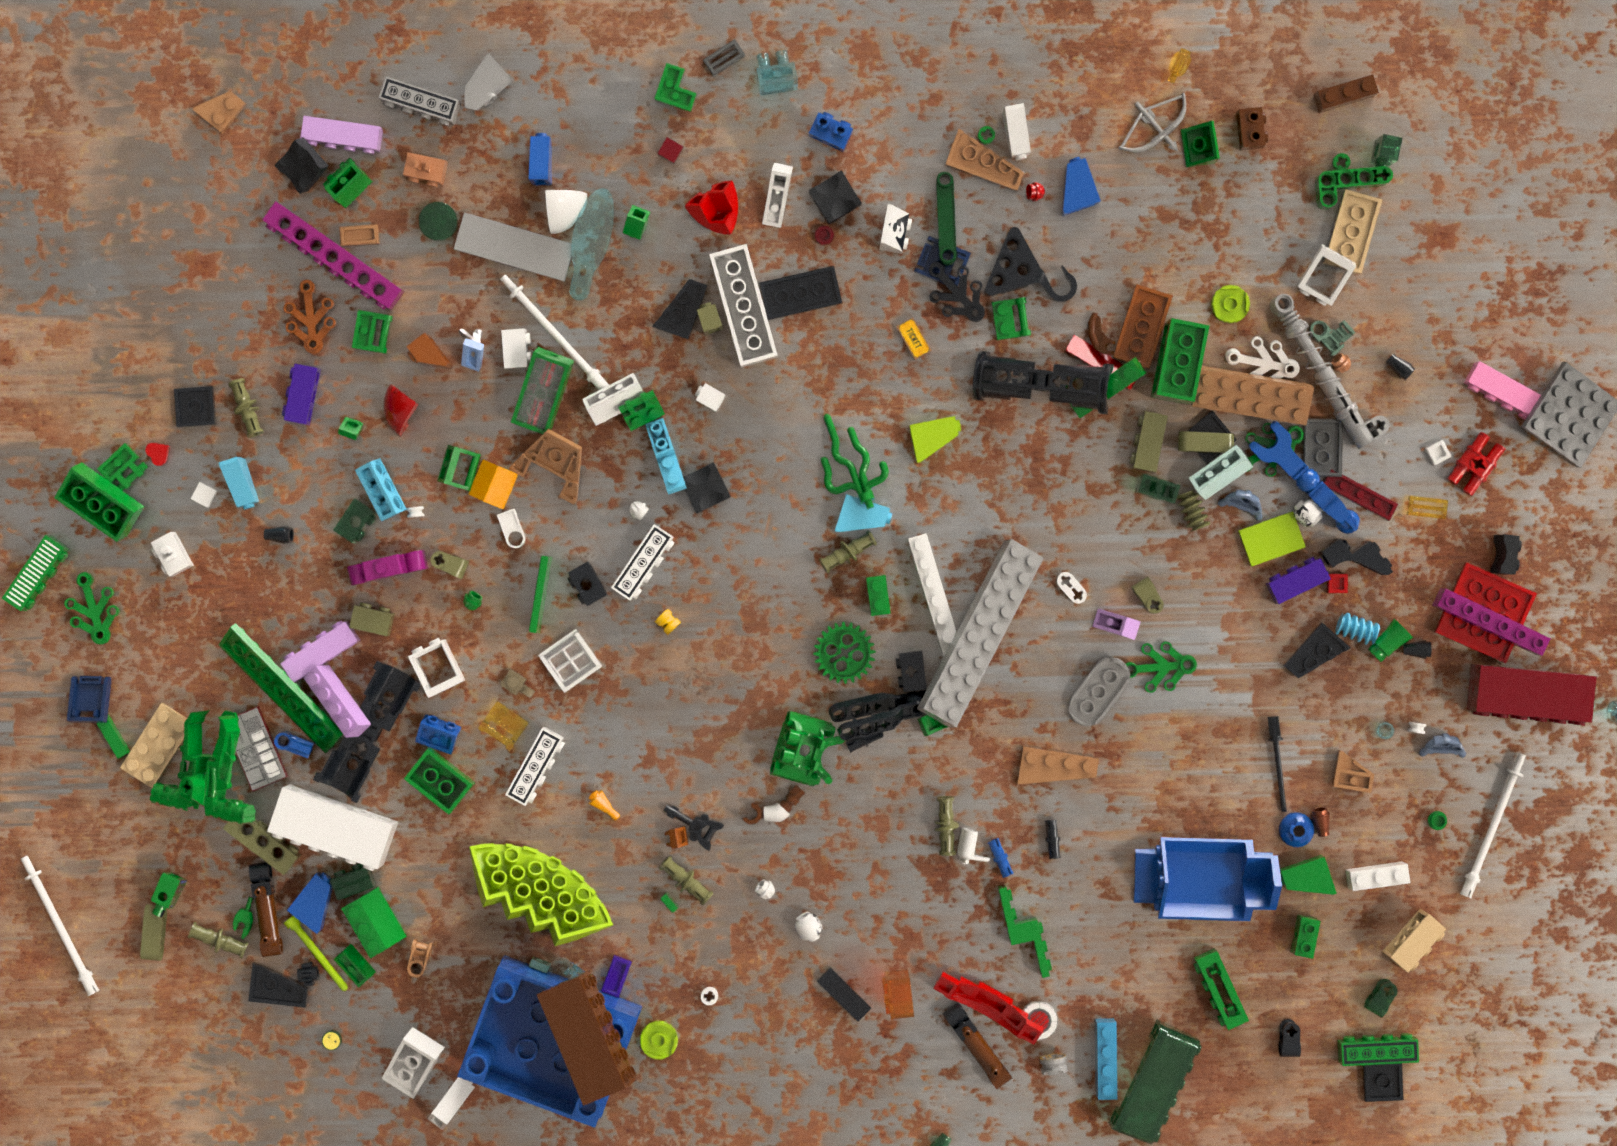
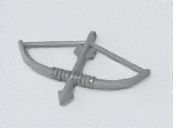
M1183 92L1182 95L1147 108H1143L1139 102H1136L1135 106L1141 112L1122 145L1118 148L1132 153L1147 151L1159 144L1162 139H1165L1170 145L1168 148L1178 152L1176 141L1173 142L1168 137V134L1172 133L1184 118L1186 113L1185 93ZM1182 98L1183 106L1179 116L1173 123L1162 130L1155 122V114L1151 109ZM1140 118L1145 124L1151 123L1159 132V135L1142 147L1133 149L1124 147Z

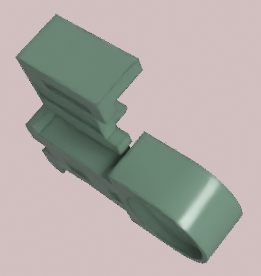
M1320 320L1313 322L1309 327V331L1313 332V339L1317 343L1321 341L1331 353L1330 357L1336 355L1344 347V342L1356 333L1345 320L1339 323L1340 327L1336 330H1331L1325 322ZM1316 324H1320L1323 327L1321 335H1316L1313 331V327Z

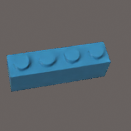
M1114 1018L1095 1019V1086L1098 1100H1118L1117 1022Z

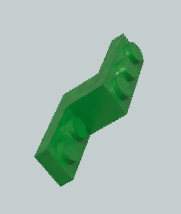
M1005 885L999 886L998 891L1010 944L1016 945L1033 941L1042 978L1050 977L1049 971H1052L1050 959L1046 960L1045 952H1048L1046 941H1042L1041 933H1044L1042 922H1038L1036 917L1014 922L1017 919L1015 908L1011 909L1010 901H1013L1011 889L1007 890Z

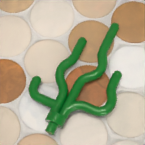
M825 414L823 418L832 440V456L836 462L848 468L853 481L834 487L832 485V469L827 457H822L821 464L825 473V488L831 494L836 495L850 489L854 490L858 494L860 503L865 504L867 510L874 508L872 501L875 499L871 488L883 483L887 479L889 474L887 463L881 461L879 463L881 474L868 481L866 473L870 464L869 453L860 444L855 429L849 427L847 432L854 449L862 456V464L858 475L853 462L840 455L838 434L831 416Z

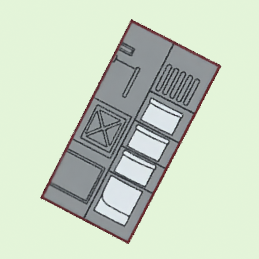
M257 706L238 714L240 734L236 755L252 792L289 777L260 707Z

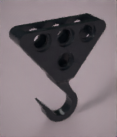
M1012 227L1005 238L984 289V294L990 298L1032 285H1040L1050 299L1062 303L1069 301L1075 295L1077 282L1074 276L1062 265L1063 274L1070 283V291L1064 296L1057 295L1053 291L1044 271L1040 268L1021 231L1017 227ZM1014 241L1017 244V249H1008L1007 242ZM1007 259L1010 266L1003 268L1000 266L999 261ZM1019 266L1026 267L1027 274L1020 275L1017 272V268ZM999 276L1002 279V285H994L992 278Z

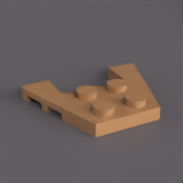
M548 429L509 467V470L524 477L532 462L566 480L559 497L574 505L578 499L582 447Z

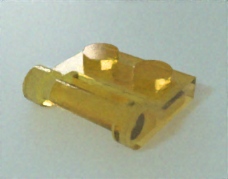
M497 701L478 730L481 732L485 731L504 744L505 748L510 751L529 722ZM493 721L513 736L511 739H508L492 728L489 723Z

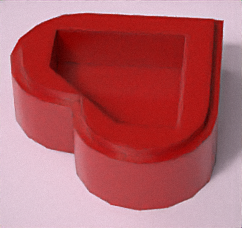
M149 443L145 448V452L151 457L154 465L163 466L168 460L170 446Z

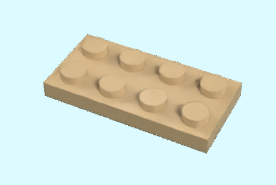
M1345 189L1328 248L1355 262L1356 267L1353 273L1361 274L1382 199ZM1324 259L1323 264L1346 270L1331 260Z
M161 703L120 768L153 788V785L158 783L183 743L184 722L187 718L166 704Z

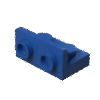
M426 714L420 723L415 742L451 755L461 727L453 722H447L438 719L436 716Z

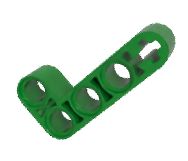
M1381 166L1322 172L1315 179L1317 206L1322 210H1328L1333 207L1337 202V190L1384 186L1392 180L1393 171L1389 167ZM1361 173L1367 176L1366 183L1360 180L1359 176ZM1381 173L1383 176H1386L1384 180L1383 177H1377L1374 179V176H1378ZM1341 175L1347 176L1348 184L1341 182ZM1322 177H1327L1329 179L1328 186L1322 184ZM1323 196H1328L1331 199L1330 205H1326L1323 202Z

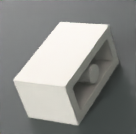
M525 328L501 330L504 369H527L532 358L531 352H528V344H531L530 333H527Z

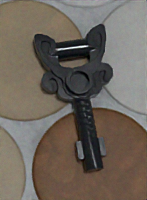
M667 804L663 810L668 813L667 816L672 819L675 817L689 825L690 840H698L704 849L710 851L712 837L716 831L724 827V824L709 820L707 814L691 819L679 812V808L674 805L671 807ZM707 825L710 826L705 836L702 837V829Z

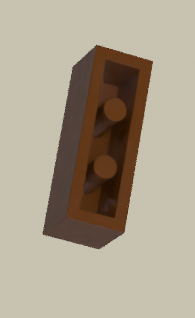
M1372 74L1319 90L1313 96L1318 113H1322L1372 98L1379 92L1374 75Z

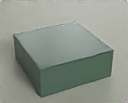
M533 957L529 967L547 973L551 963Z

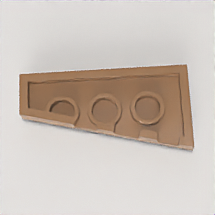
M958 129L945 166L1017 192L1024 172L996 155L989 148L984 147L961 129Z
M1023 746L1017 784L1096 778L1099 758Z

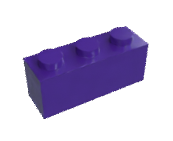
M294 364V367L291 368L289 378L292 379L291 385L286 390L287 405H284L282 409V416H284L285 421L310 426L321 369L300 364Z
M1311 557L1303 561L1304 565L1300 567L1295 565L1286 569L1287 573L1282 576L1278 573L1270 577V581L1265 584L1275 604L1283 603L1330 580L1331 578L1321 558L1315 559Z

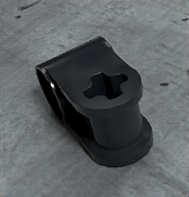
M1284 1019L1279 1026L1278 1050L1280 1057L1301 1056V1031L1299 1026L1291 1019Z

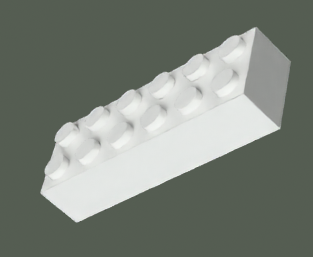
M747 244L709 254L741 368L778 358Z

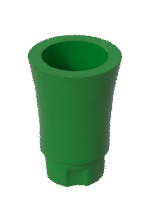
M1393 619L1368 650L1377 660L1382 662L1387 656L1389 657L1413 637L1397 620Z

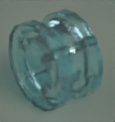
M1382 721L1376 725L1375 732L1382 739H1390L1394 735V727L1392 724ZM1387 725L1386 728L1389 729V732H1386L1383 736L1384 733L1380 732V730L1384 729V726Z

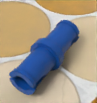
M999 838L987 842L994 856L993 861L997 863L1002 878L1013 874L1014 872L1007 860L1008 855L1004 853Z

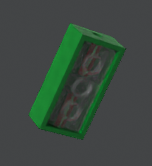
M538 347L533 352L511 423L543 434L548 429L552 430L575 360Z

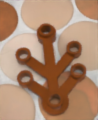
M306 279L299 285L301 293L304 294L306 316L296 309V306L291 302L285 303L283 309L287 314H292L308 327V335L300 330L297 323L293 321L286 324V330L289 333H294L304 341V348L308 353L317 354L323 349V338L336 326V320L332 317H327L324 320V326L316 334L317 324L328 310L334 307V301L330 298L323 299L322 306L314 315L312 294L316 290V285L311 280ZM305 284L310 285L309 290H304ZM326 301L331 302L330 307H325ZM288 305L293 306V310L291 312L287 311ZM328 320H333L332 326L327 325ZM291 324L295 325V329L293 331L289 330V326ZM311 341H316L314 348L310 346Z

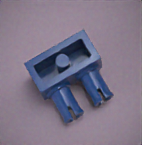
M818 112L809 131V137L844 152L853 133L851 124L844 120L838 122L833 119L834 116L827 112H823V114Z

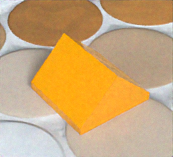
M483 459L468 495L504 509L518 474Z

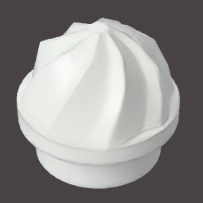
M636 501L630 505L629 511L633 519L637 518L641 521L649 510L645 503Z
M763 879L757 884L755 892L758 893V897L768 899L774 895L775 889L772 882Z

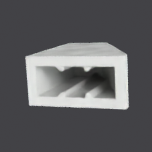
M1024 103L1006 106L1003 109L1002 118L1010 159L1015 158L1016 161L1026 159L1027 155L1031 153Z
M458 1077L427 1119L443 1130L475 1088L472 1085L473 1083Z

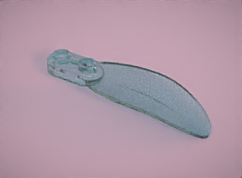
M605 188L596 190L586 200L577 217L573 231L571 253L574 272L570 285V295L573 299L579 301L585 300L589 296L594 271L603 261L612 235L614 202L610 191ZM583 268L587 271L584 276L580 274V270ZM578 287L582 288L580 295L576 293Z

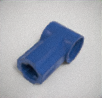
M289 731L279 733L274 739V744L278 749L292 752L307 759L314 747V742L295 736ZM282 735L288 737V745L280 743L279 739Z

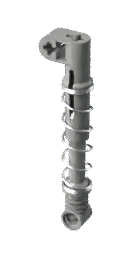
M1288 294L1278 295L1270 302L1271 312L1277 315L1278 318L1281 317L1280 322L1283 321L1282 325H1286V337L1296 340L1299 345L1296 353H1304L1308 360L1305 368L1315 371L1316 374L1313 375L1316 379L1315 384L1319 385L1324 392V399L1330 402L1334 409V416L1337 420H1341L1356 447L1360 449L1385 434L1390 426L1388 419L1384 416H1376L1365 422L1357 411L1358 406L1356 402L1351 401V394L1346 393L1340 383L1341 378H1337L1332 370V363H1325L1319 353L1323 347L1315 348L1310 337L1313 335V332H1306L1307 327H1309L1308 323L1302 320V318L1299 319L1300 315H1296L1297 310H1293L1295 307L1292 297ZM1279 300H1281V301L1284 302V304H1285V308H1284V309H1282V308L1279 307V305H1278ZM1378 423L1379 427L1370 432L1369 428L1376 426Z

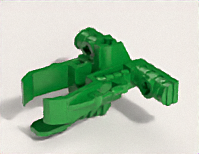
M210 710L190 713L184 722L183 745L179 748L180 752H182L180 772L177 775L181 780L180 784L155 783L150 792L151 803L158 802L160 805L175 807L176 809L182 808L184 811H187L188 807L190 808L191 806L194 809H198L199 805H203L205 816L210 817L212 815L213 818L220 817L221 820L237 822L238 824L252 823L255 821L254 815L256 813L253 805H248L238 799H225L226 789L232 787L231 771L233 762L236 761L235 752L240 734L237 713L226 710L218 717L220 721L219 737L213 754H202V723ZM186 761H190L189 767H188V771H187V762H186Z

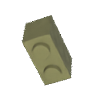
M711 302L700 305V309L697 312L705 336L723 330L716 305H711Z
M360 602V605H354L349 628L390 636L395 613L390 612V608L379 606V609L371 608L372 604Z

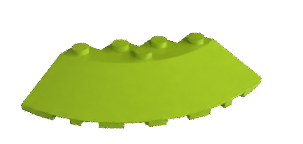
M488 843L469 847L476 886L482 906L501 903L506 920L525 916L530 933L549 929L554 946L573 942L613 926L608 911L597 897L595 890L584 881L585 879L578 872L561 865V860L554 856L549 857L531 847H520L508 843L505 845Z

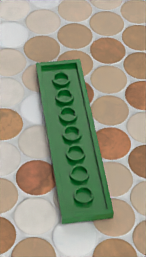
M236 623L232 625L218 645L325 754L329 752L343 735L339 727L300 689L298 684L294 683L287 676L283 669H280L273 662L269 655L264 653L259 645Z

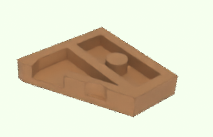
M229 91L194 107L192 110L223 134L247 104Z

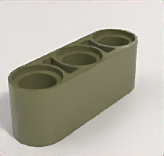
M1179 431L1178 451L1225 453L1234 447V434Z
M146 904L143 916L140 958L161 961L164 953L167 909L161 918L152 914L155 905Z

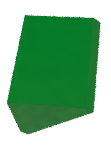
M1214 121L1181 129L1186 167L1213 164L1220 159Z

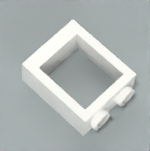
M1322 244L1298 282L1299 291L1306 296L1311 294L1317 297L1316 301L1324 306L1327 304L1332 306L1354 271L1356 263ZM1322 256L1346 269L1330 297L1306 284Z
M439 638L429 642V647L423 649L420 646L412 650V655L408 656L428 698L465 681L446 639L441 641ZM442 646L456 676L431 687L418 658Z

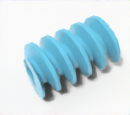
M1342 613L1337 622L1336 635L1343 631V637L1350 633L1351 640L1357 636V642L1364 638L1365 645L1369 641H1372L1373 645L1377 639L1380 625L1378 623L1372 624L1370 620L1365 623L1364 618L1358 620L1356 615L1351 617L1350 613H1345L1344 615Z

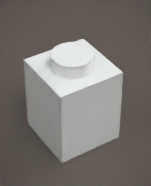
M706 383L703 387L700 385L695 393L697 402L715 412L718 411L726 397L725 394Z

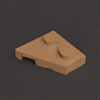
M1338 750L1332 786L1371 793L1374 774L1345 754V752Z

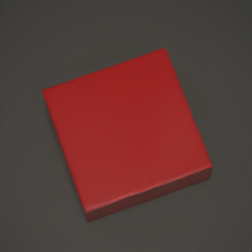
M1329 574L1331 579L1327 581V593H1348V574Z

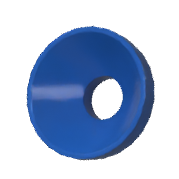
M1299 812L1290 813L1281 820L1279 835L1287 845L1302 847L1312 840L1314 825L1305 814ZM1301 825L1304 828V833L1302 836L1297 837L1294 835L1293 829Z

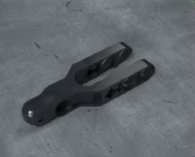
M926 690L900 695L883 692L835 703L830 706L828 713L833 722L852 719V721L841 724L837 729L842 740H852L893 730L904 720L922 716L924 713L917 708ZM855 706H860L858 710L852 711ZM842 710L839 715H833L836 711ZM871 715L870 717H866V718H862V719H857V720L855 719V718H859V717ZM864 724H869L867 728L861 729ZM851 728L848 733H842L843 730Z

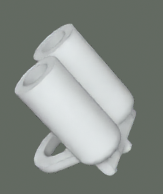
M961 828L957 855L962 864H969V860L990 861L988 857L974 855L978 832L973 829Z

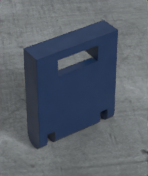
M928 236L927 240L934 244L932 246L925 243L917 263L918 266L923 267V270L915 268L914 272L944 284L938 277H933L929 273L930 265L934 261H940L938 239ZM956 247V259L963 261L962 266H966L971 253ZM947 252L943 254V258L951 260L953 255ZM954 263L949 266L945 265V273L958 286L959 276L956 278L950 275ZM938 267L933 268L935 273L940 272Z
M72 676L67 712L68 722L107 723L111 677L80 676L78 678L77 676ZM81 711H93L94 717H80Z

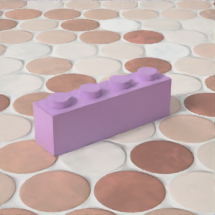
M303 116L301 138L304 137L311 146L317 147V144H323L325 148L336 149V146L344 147L343 150L355 152V149L363 150L362 153L374 155V152H380L383 129L380 126Z
M341 620L332 626L333 630L328 633L323 631L316 636V641L313 643L308 641L299 647L301 649L296 654L291 652L284 657L285 661L280 664L294 683L304 678L315 666L324 665L361 641L354 629L349 628V621L342 622Z
M329 665L315 666L304 677L346 738L359 737L371 725Z

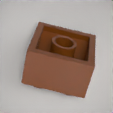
M423 333L406 346L409 350L407 354L413 362L446 369L453 367L432 337L426 333Z

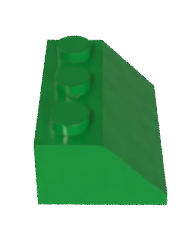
M379 887L341 908L370 959L407 937Z

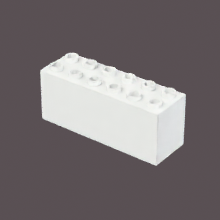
M290 784L282 787L267 832L272 833V837L283 839L284 837L290 839L292 844L299 846L305 844L312 851L319 852L322 850L327 852L326 855L338 858L340 856L345 858L347 863L356 864L357 862L363 864V868L374 871V869L380 868L385 863L398 821Z

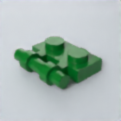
M653 390L647 393L643 392L639 397L631 401L628 399L624 401L625 404L618 407L630 431L665 415Z
M124 443L97 470L111 483L117 479L120 484L116 487L123 491L125 488L128 489L137 477H141L149 466L144 461L137 466L134 462L140 457L127 443ZM130 468L132 472L125 478L122 473Z

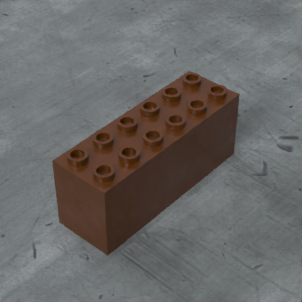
M590 970L537 994L583 1106L623 1090L636 1081V1072L627 1060L628 1053L624 1047L622 1048L619 1041L620 1034L617 1029H614L612 1015L606 1010L604 996L601 992L599 993L596 986V977L594 974H591Z

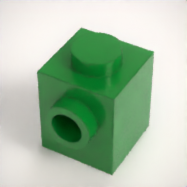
M632 205L626 217L622 233L641 240L651 212Z

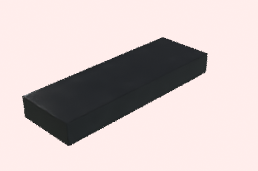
M831 967L817 980L858 1022L871 1009V1006Z

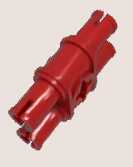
M1483 432L1479 433L1472 445L1466 447L1463 455L1456 461V467L1447 478L1449 482L1457 485L1463 475L1469 472L1472 477L1462 490L1469 496H1473L1481 483L1484 484L1487 481L1486 479L1489 474L1497 467L1496 462L1506 450L1502 445L1496 443L1487 456L1482 455L1481 450L1490 439ZM1474 461H1478L1477 464L1479 465V467L1474 468Z

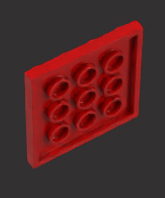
M1465 562L1452 591L1522 625L1537 593L1467 562ZM1444 611L1434 633L1505 664L1514 647L1513 644Z

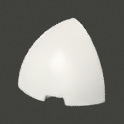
M545 190L550 233L557 234L568 230L583 215L587 204V193L572 190Z

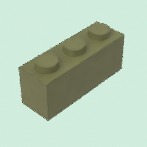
M1144 411L1142 415H1139L1137 426H1140L1139 433L1135 434L1133 445H1136L1135 453H1131L1129 463L1132 464V469L1156 473L1168 418L1167 415Z

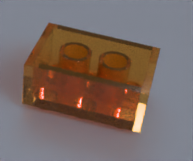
M908 969L885 971V977H882L884 995H888L884 996L886 1014H890L891 1019L914 1017Z

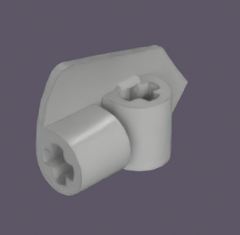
M490 54L486 55L464 88L466 109L478 111L482 106H488L498 97V93L513 82Z

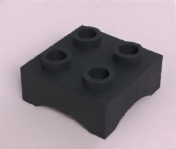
M302 137L293 141L286 154L274 166L291 180L297 192L302 194L311 189L329 165Z
M842 170L809 190V194L828 225L862 205Z
M714 462L683 477L687 488L684 490L696 514L731 497Z
M1494 535L1493 542L1496 547V557L1490 567V573L1516 575V571L1519 570L1520 561L1517 559L1518 552L1521 551L1522 547L1520 536Z

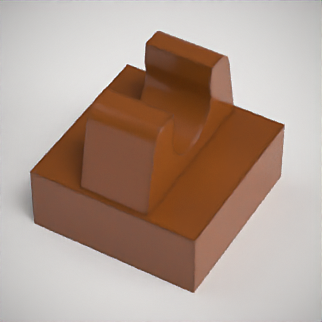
M685 826L676 827L664 833L665 836L669 835L670 842L666 843L668 847L676 849L688 845Z

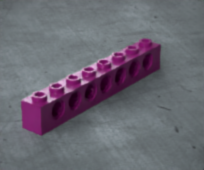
M274 202L262 219L267 223L265 227L274 233L276 231L282 233L281 238L289 244L292 241L299 245L297 247L299 251L305 255L308 252L314 256L312 260L321 266L323 264L329 266V272L336 277L341 275L346 278L344 282L352 288L355 285L361 289L360 294L368 299L370 297L376 299L377 302L375 304L383 310L386 308L392 310L403 295L404 291L278 202ZM284 220H289V227L286 229H282V222ZM300 231H305L304 239L298 240L297 234ZM315 242L321 243V248L318 251L313 250ZM331 253L337 254V259L334 262H329L328 260ZM347 264H352L353 266L350 273L344 272V267ZM362 275H368V282L366 284L360 283ZM378 286L384 287V292L381 295H376L375 293Z

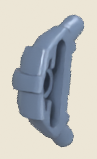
M1236 490V492H1231L1225 498L1218 501L1220 507L1226 505L1229 507L1233 506L1251 513L1258 521L1263 518L1260 499L1252 494L1250 490Z
M1448 733L1433 736V739L1429 740L1425 747L1419 751V755L1422 757L1433 753H1450L1459 755L1461 758L1466 756V751L1459 739L1455 736H1450Z

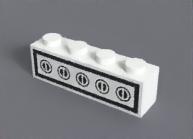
M654 524L611 588L630 601L633 598L637 599L642 592V589H640L644 582L647 584L653 576L651 571L654 566L657 568L664 560L661 556L665 550L669 552L675 542L672 541L674 537Z
M542 727L505 795L524 806L528 803L532 804L537 795L535 793L537 786L541 787L546 779V776H544L546 770H551L556 761L553 759L556 752L560 753L565 745L562 742L564 737L546 727Z

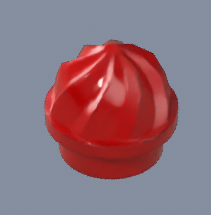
M1037 182L1027 185L1026 197L1028 200L1036 202L1043 198L1045 194L1043 185Z

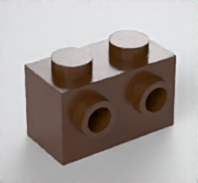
M1262 107L1239 109L1236 112L1240 151L1261 149L1266 146V143H1268V132L1264 131L1266 113L1263 112Z

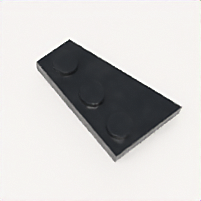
M689 279L652 327L689 340L698 315L697 310L700 309L708 285Z
M1320 623L1283 666L1296 678H1300L1342 652L1349 650L1351 647L1325 624Z
M255 962L252 963L249 1002L307 1007L309 987H304L303 984Z

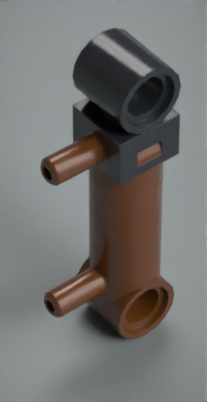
M267 862L250 864L249 877L252 883V898L255 897L261 938L262 957L282 955L283 941L279 934L274 893L276 892L274 879H272V866Z
M959 1002L943 1012L948 1023L966 1045L996 1089H999L1013 1079Z

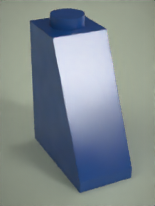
M536 133L535 136H530L529 181L532 185H552V139L546 133Z
M1080 157L1070 159L1069 164L1065 167L1062 216L1089 208L1101 202L1086 158L1080 159Z
M324 872L316 873L287 909L289 913L316 934L321 932L324 927L334 883L331 882V877Z

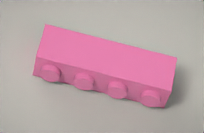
M1480 361L1474 363L1464 381L1468 385L1467 388L1469 390L1485 394L1484 398L1491 402L1496 400L1502 404V408L1508 411H1516L1519 413L1518 416L1526 420L1541 396Z

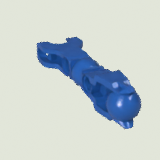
M1273 421L1270 424V428L1276 435L1274 445L1264 448L1259 443L1253 441L1249 444V448L1261 461L1268 463L1276 462L1296 482L1299 490L1306 492L1325 513L1335 519L1336 527L1340 532L1345 534L1355 532L1360 525L1358 514L1353 510L1347 509L1339 497L1320 480L1318 473L1310 469L1291 448L1292 438L1290 433L1281 424Z

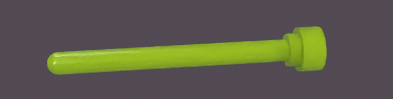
M294 916L286 920L283 924L287 929L290 928L291 931L294 930L338 987L342 991H346L348 985L302 929L299 920Z

